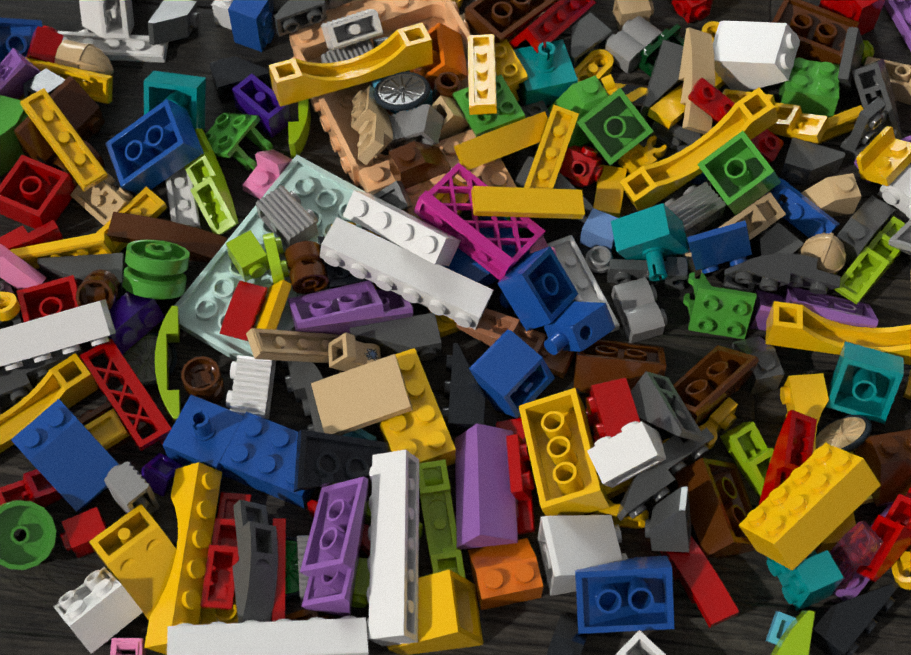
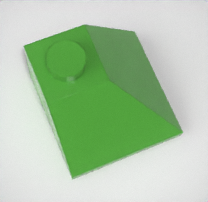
M595 75L572 84L548 108V111L551 113L553 105H557L579 113L577 119L579 120L608 97V94ZM576 123L568 147L576 145L582 148L592 144Z

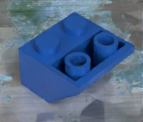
M508 329L469 368L493 408L515 418L520 416L519 405L534 401L555 379L543 357Z

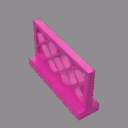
M457 163L429 191H425L418 198L414 213L428 224L461 240L458 248L497 279L501 280L544 235L545 230L528 217H510L511 221H497V216H491L492 221H478V217L473 215L471 190L473 186L488 185ZM457 174L467 181V186H453V178ZM437 193H449L450 203H442L434 196ZM455 193L469 194L470 203H456ZM457 210H471L472 220H463L458 216ZM479 228H493L494 238H486L480 233ZM499 228H512L514 238H500ZM518 228H527L534 233V236L532 238H519ZM501 245H515L516 254L514 257L511 258L502 250Z

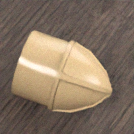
M67 39L63 40L55 56V64L109 76L114 72L110 59L101 49L89 43L83 44Z
M834 233L816 234L806 240L801 248L800 255L818 258V270L838 275L845 265L846 252L844 245L839 238L834 236Z

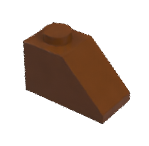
M413 141L389 151L390 171L396 181H402L405 189L451 170V166L440 147Z

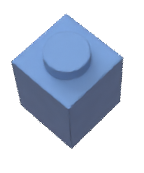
M592 208L582 228L580 244L589 248L604 246L612 253L616 246L611 221L618 218Z

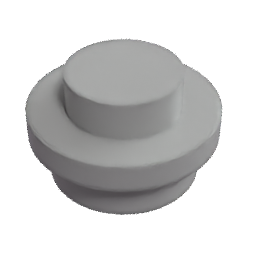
M604 246L593 247L587 252L585 257L590 270L595 273L608 271L609 260L613 259L611 252Z

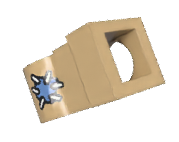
M346 332L328 343L329 367L333 369L347 371L381 359L380 347L378 345L356 341L355 335ZM337 351L342 352L343 356L337 358Z

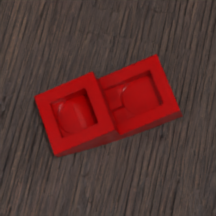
M239 281L225 314L220 334L249 342L246 333L251 328H254L268 288Z

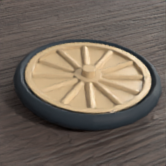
M847 415L831 421L816 433V449L827 443L847 452L853 451L869 437L872 430L870 420L861 415Z

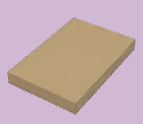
M395 354L311 383L324 433L343 435L413 410Z

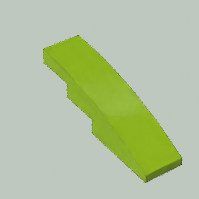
M196 128L195 132L204 153L184 166L194 185L190 191L213 233L222 235L239 223L232 197L214 151L203 129Z
M893 216L883 230L879 231L871 243L863 249L840 278L839 288L834 290L857 305L901 254L902 251L888 244L889 239L905 223Z

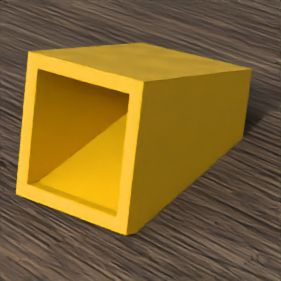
M450 569L418 578V642L387 646L388 650L399 655H411L483 645L475 584Z

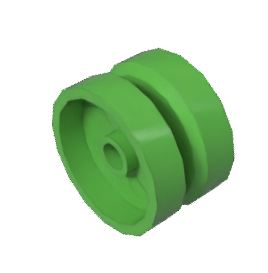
M132 241L127 244L125 263L128 267L124 268L122 286L126 291L145 298L173 299L185 294L187 276L183 272L188 270L190 252L178 244L167 241Z
M14 500L0 505V565L15 570H25L37 566L49 556L55 545L56 528L53 518L44 507L32 501ZM17 529H22L26 532V537H22V541H17L14 538V532Z

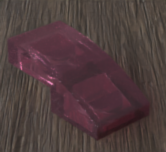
M860 521L851 528L829 552L844 577L836 589H846L859 566H869L883 543L866 521Z

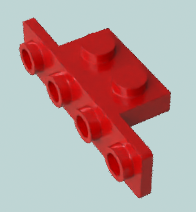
M700 78L688 95V99L713 118L712 122L715 124L735 104L704 78ZM768 129L751 139V142L761 155L770 163L775 160L784 144L780 138Z
M516 418L497 422L496 428L511 430L514 433L513 435L506 436L510 489L512 495L518 500V534L535 531L532 498L534 479L530 471L529 461L531 460L522 419Z

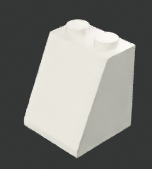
M721 21L713 41L715 72L731 90L746 92L758 87L762 88L789 81L800 39L787 23Z
M612 515L543 516L540 519L537 539L550 596L576 591L575 570L628 559L626 553L621 554L619 543L622 542L621 531L618 524L614 525Z

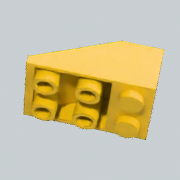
M139 504L89 542L97 555L149 620L168 583L177 549L144 506Z

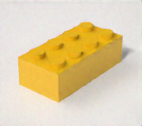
M415 348L395 354L413 410L377 423L384 442L388 443V452L407 450L419 459V463L446 459L447 466L455 464L456 448Z
M576 388L519 405L540 506L545 516L584 515L610 507L604 484H602L587 452L594 447L585 407Z
M824 443L800 467L796 468L778 488L771 491L769 496L756 509L750 511L747 517L739 524V527L756 551L793 571L881 485L864 458Z

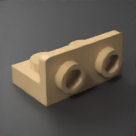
M109 174L107 179L86 191H83L78 184L70 195L103 226L112 218L113 212H119L134 197L126 189L118 188L114 185L116 180Z

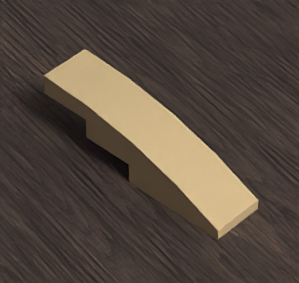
M687 28L679 80L684 81L680 104L686 105L682 128L705 135L712 128L713 118L690 101L688 95L700 78H704L715 87L712 35Z

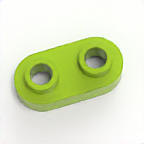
M273 232L264 234L263 240L273 283L276 284L290 276L286 260L280 261L279 254L284 253L281 237L275 238Z

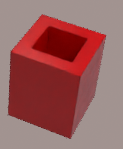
M38 26L33 33L27 57L55 63V56L64 35L59 34L55 28Z
M95 507L62 521L65 532L60 535L66 550H73L76 556L81 558L95 552L89 541L106 530L107 526L99 509Z

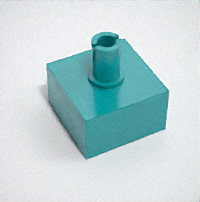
M563 39L546 42L545 48L542 42L538 46V53L532 46L514 49L516 56L528 74V80L520 83V89H518L524 106L542 100L546 106L551 105L572 84L578 82Z
M153 71L144 80V115L168 99L187 109L194 129H205L206 77Z
M664 203L611 221L617 253L626 260H646L650 281H660L659 275H661L663 280L667 278L668 275L664 260L667 257H675L689 252L683 221Z
M845 341L827 390L829 401L826 407L851 415H861L869 420L885 424L904 375L903 357Z

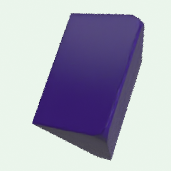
M159 453L142 467L141 475L149 483L153 492L164 496L173 485L175 470L184 466Z

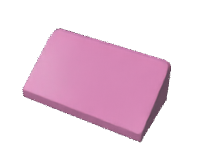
M0 244V278L17 290L44 282L47 277Z

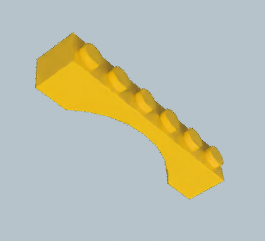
M419 23L397 29L376 48L349 60L334 63H314L292 58L269 65L272 89L281 107L396 73L433 64L432 39L424 24Z
M758 87L736 102L730 111L711 130L693 144L666 159L642 166L621 180L620 183L626 195L638 211L652 207L701 174L702 170L697 164L741 131H744L751 140L778 122L775 106L761 88Z
M778 301L773 302L766 320L767 345L840 355L846 341L903 357L904 364L911 365V324L885 328L851 326L826 319L812 312L804 305Z
M76 353L51 368L28 395L0 415V453L14 445L11 439L56 400L60 399L69 409L98 390L91 373Z
M823 373L788 376L784 386L780 389L781 402L786 404L787 412L794 410L817 419L818 424L820 416L829 401ZM816 424V431H815V439H814L813 452L816 450V441H815V440H816L817 424ZM854 513L847 517L815 548L816 553L826 550L829 553L853 550L859 542Z
M200 462L175 470L171 500L175 506L178 520L177 550L166 588L150 615L144 647L166 655L168 626H177L181 623L198 625L208 550L212 540L222 477L221 471Z

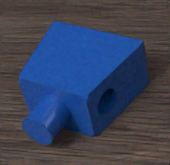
M572 301L552 323L544 325L548 339L544 342L545 349L552 355L558 354L561 350L584 351L614 330L616 327L606 303Z

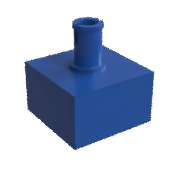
M550 246L525 255L497 283L503 292L499 297L501 305L506 309L513 308L526 331L552 323L578 295L576 288Z
M190 395L163 443L167 457L185 466L200 462L222 472L219 462L244 416Z

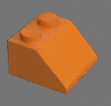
M439 22L427 31L432 39L433 64L410 70V72L425 77L432 91H434L436 78L443 72L456 74L460 81L468 77L462 34Z
M528 538L520 539L518 543L468 550L481 610L542 597L543 582L536 555Z

